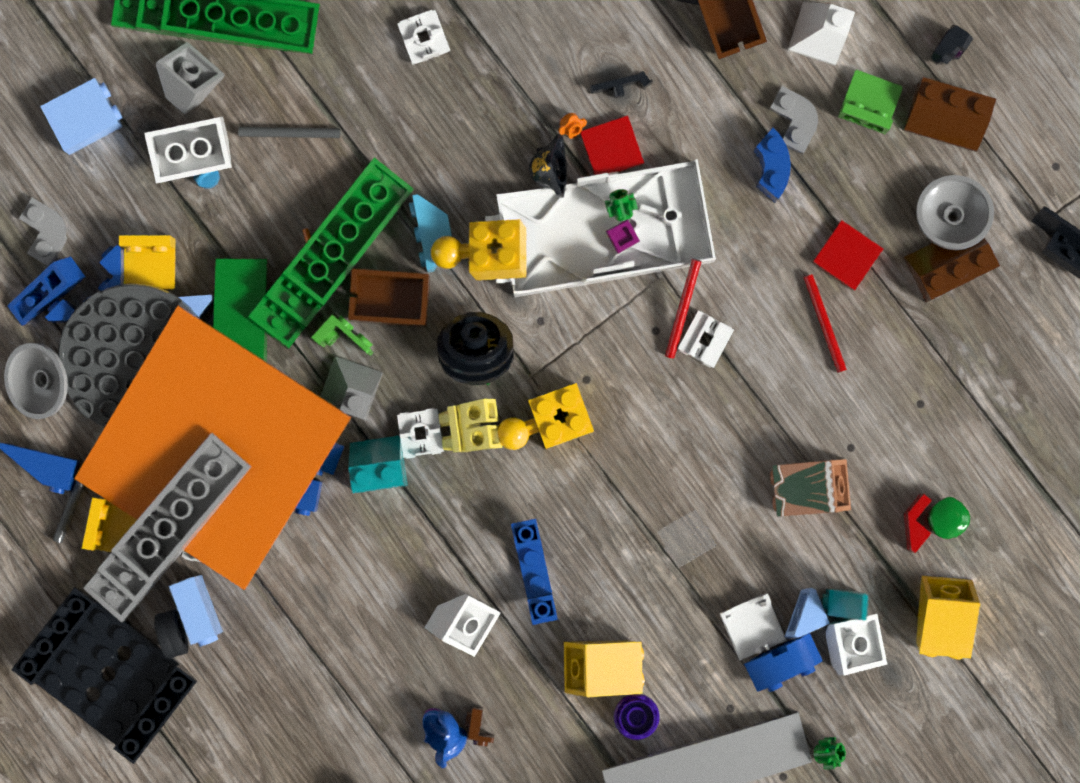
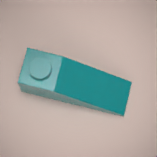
M826 588V594H822L821 604L825 609L826 615L867 621L868 594L853 590Z

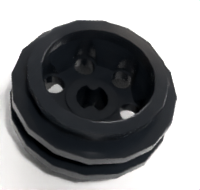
M467 312L456 316L442 328L437 338L439 364L445 374L460 383L473 386L493 382L509 370L514 360L513 334L506 323L491 314Z

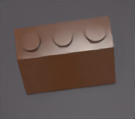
M922 77L917 83L904 131L977 152L990 123L996 98Z
M985 238L976 245L961 250L945 249L931 243L903 257L925 302L939 297L1000 266Z

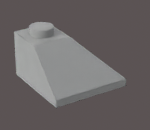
M188 42L156 63L166 99L184 115L200 105L225 76L223 72Z
M335 356L320 397L346 414L367 420L383 372Z

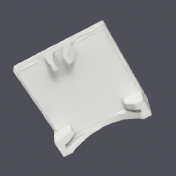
M767 593L719 613L739 661L787 641Z

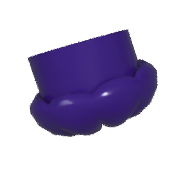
M627 695L615 707V726L626 738L632 740L645 739L653 734L658 727L660 720L659 709L656 703L646 695Z

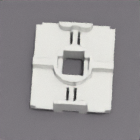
M436 10L418 14L398 23L412 65L450 51ZM427 31L430 40L420 43L418 33Z
M698 311L678 350L702 362V364L709 368H714L734 329L713 319L704 312ZM703 333L713 337L708 347L699 342Z
M431 408L424 411L405 412L397 415L403 458L408 459L420 455H434L444 452L438 409ZM425 427L426 439L416 440L415 428Z

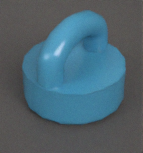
M219 171L194 175L195 182L204 189L215 187L220 179Z

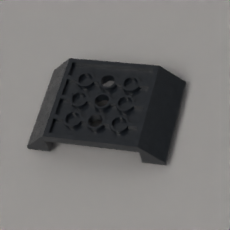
M76 587L73 588L11 669L30 685H39L114 743L115 747L113 749L132 764H135L197 683L193 675L177 659H167L162 653L160 646L126 620L123 622L119 621L91 595ZM121 646L130 648L131 657L128 660H122L119 657L118 650ZM106 666L114 668L116 676L112 681H108L103 677V669ZM90 687H96L99 690L100 697L97 701H92L88 698L87 690Z

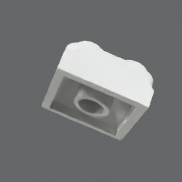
M877 614L867 615V621L849 619L833 622L828 625L826 640L831 665L838 675H848L887 665Z

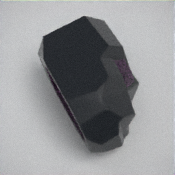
M952 25L930 56L931 61L936 65L948 64L952 60H959L972 42L973 37L959 26Z

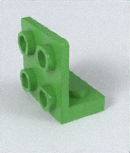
M856 70L838 117L886 134L893 123L892 116L903 88L895 83Z
M331 315L311 337L322 347L326 345L332 346L340 337L338 332L341 329L367 354L371 356L374 353L370 349L373 344L361 333L357 336L352 333L351 330L354 327L341 315L338 319Z

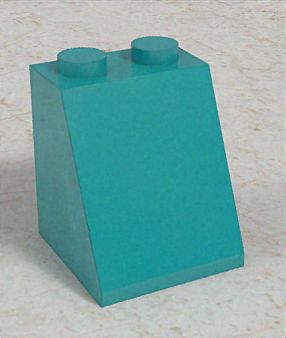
M400 435L350 443L348 468L352 493L408 486Z

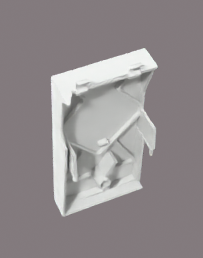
M698 159L691 162L623 174L612 172L578 178L577 183L566 185L564 198L557 196L554 190L546 188L496 194L500 214L485 216L486 221L520 219L526 227V278L496 279L497 283L511 282L514 297L690 267L692 259L702 261L701 264L713 263L716 260ZM625 189L628 191V194L633 193L634 198H636L638 209L633 210V216L628 220L640 242L617 254L606 231L623 221H617L614 216L609 217L605 201L610 200L609 195L611 192Z

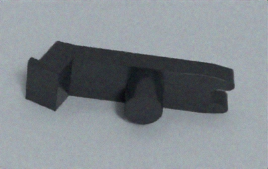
M642 71L636 75L591 85L590 91L591 94L612 90L614 98H620L625 96L623 87L639 83L645 89L652 84L653 80H650L645 72Z

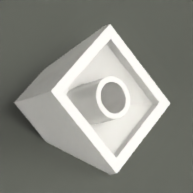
M803 2L788 51L836 66L855 12L832 4Z
M464 594L438 605L427 622L425 629L440 640L475 657L501 612Z

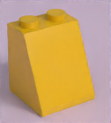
M921 576L916 637L919 654L927 657L948 656L952 659L971 658L980 601L973 580Z
M631 640L564 642L565 693L583 697L643 694L642 687L645 680L642 673V660L644 658V651L641 642Z

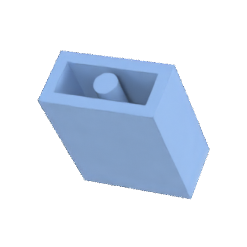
M93 78L40 106L63 151L69 155L123 127L120 122L123 116L116 104L114 106L111 105L108 99L111 93L104 82L100 84L98 80Z
M202 575L169 586L190 644L198 642L199 647L218 640L217 635L222 633L223 630Z

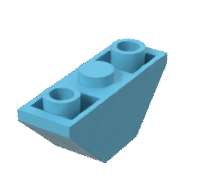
M418 194L412 195L414 202L409 203L412 218L417 217L418 227L414 228L416 242H422L423 252H419L421 267H426L428 273L434 272L437 265L431 258V247L440 237H452L449 218L445 212Z

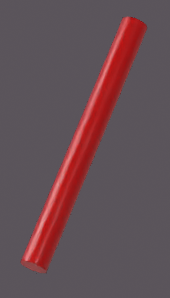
M692 259L665 353V356L674 359L702 262L698 259Z
M813 274L806 276L804 281L836 371L840 373L847 370L814 276Z

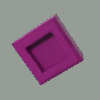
M625 220L606 231L617 254L640 242L629 220Z

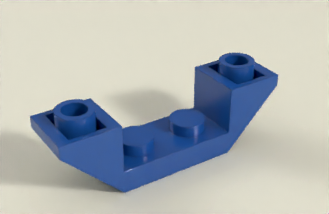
M119 245L115 247L110 246L102 254L103 259L99 263L113 278L111 280L107 278L98 287L100 291L108 287L124 284V249ZM57 300L48 308L49 313L45 318L54 323H67L76 308L67 300Z
M536 519L513 523L511 528L532 625L558 620Z

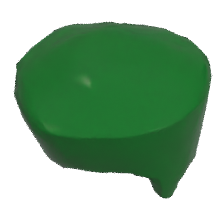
M947 497L940 500L928 511L927 521L929 528L935 535L943 539L958 537L968 528L970 513L962 502L953 497Z

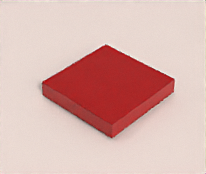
M628 115L580 132L594 175L612 172L620 173L644 165V160Z
M841 220L812 263L855 291L884 248Z

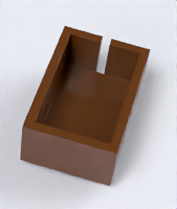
M698 0L718 59L740 52L738 46L740 42H743L745 50L767 42L753 0Z
M352 269L350 292L353 295H357V299L350 297L348 320L354 323L427 327L430 275Z

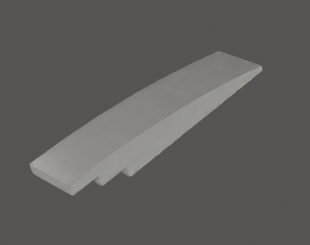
M211 433L111 550L112 553L97 569V573L83 589L119 621H125L252 466L214 433Z
M796 712L652 752L650 755L604 768L602 773L605 783H748L812 763L799 713Z

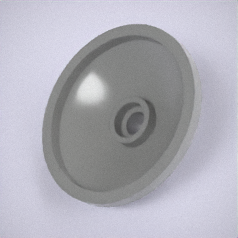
M949 175L934 180L923 190L917 203L916 217L921 231L932 243L945 249L961 250L976 245L987 235L994 219V206L989 193L978 182L965 176ZM955 215L957 220L951 221L948 216Z
M35 342L20 345L10 354L5 366L4 381L7 394L14 407L20 413L32 419L48 418L57 413L65 401L68 388L66 371L58 355L48 346Z

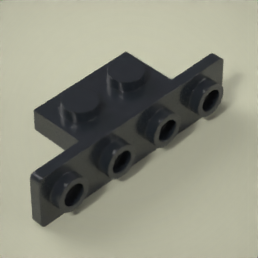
M1043 206L1032 219L1034 224L1051 235L1042 253L1080 279V230L1060 217L1056 212Z

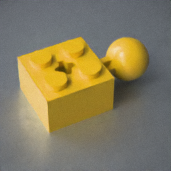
M520 219L469 222V243L461 244L459 240L451 236L440 237L431 247V258L437 266L444 269L454 268L462 259H469V273L475 280L526 278V227Z
M577 383L528 400L534 418L527 421L515 417L503 420L498 427V438L504 448L517 450L527 443L529 436L540 432L545 449L592 433L594 429ZM561 409L562 412L568 413L565 423H561L560 420L555 421L554 416L557 415V410Z

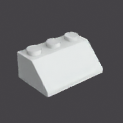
M223 117L144 133L156 183L232 168L229 140Z

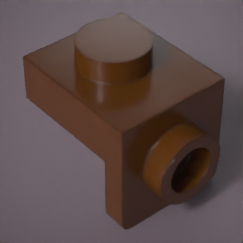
M473 706L472 712H467L465 727H469L468 739L473 740L474 745L488 746V743L494 742L495 735L480 733L483 707Z

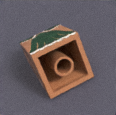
M847 459L772 465L773 471L770 473V480L775 489L773 509L777 511V517L851 510Z

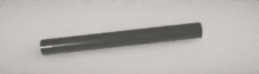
M239 127L238 135L239 137L340 138L341 130L340 128Z

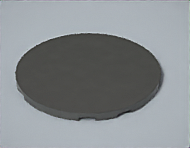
M126 283L108 287L80 304L64 327L58 347V357L62 361L67 375V392L77 409L85 417L90 418L95 423L101 425L102 428H105L177 306H181L198 317L190 306L167 290L140 283Z

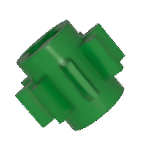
M625 189L611 192L609 195L610 200L605 201L609 217L614 216L617 221L630 219L633 216V210L638 209L634 194H628V191Z
M836 737L818 740L819 744L814 748L815 761L818 764H823L824 770L841 767L840 762H843L846 757L844 745L836 743Z

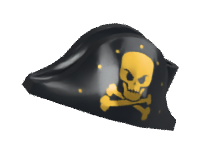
M558 134L547 146L537 148V153L529 164V174L539 186L554 190L557 196L564 198L567 183V163L564 138L561 134Z

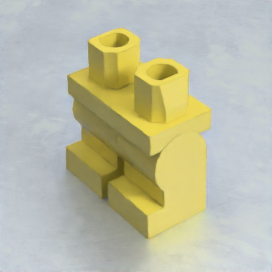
M480 399L456 406H449L447 411L438 414L441 427L450 426L451 436H445L442 439L443 450H450L455 453L502 448L498 438L499 425L481 426L484 423L499 422L496 399Z

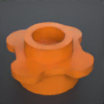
M575 113L566 114L560 121L558 131L561 135H568L570 139L575 138L582 131V128L586 126L587 121L585 118L580 119Z

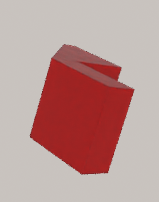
M919 494L903 513L907 550L911 553H916L932 534L916 521L932 501L925 494Z

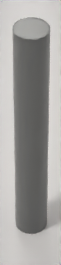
M77 480L74 483L53 537V541L61 544L85 486Z

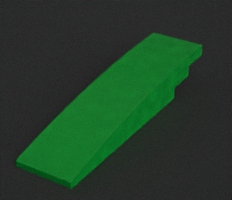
M115 0L111 26L209 42L313 54L320 4L300 0Z
M374 157L247 319L288 350L414 189Z
M216 259L213 328L267 362V333L247 319L267 293V259Z

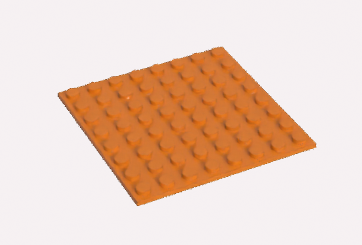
M177 306L74 479L138 520L208 436L214 433L252 467L184 551L245 590L348 424L351 416L181 306Z

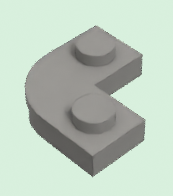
M781 86L769 110L791 121L783 140L788 148L803 155L818 125L817 111L808 99Z
M32 197L19 217L20 220L40 231L27 254L49 266L56 260L66 243V226L62 219L63 217L59 213Z

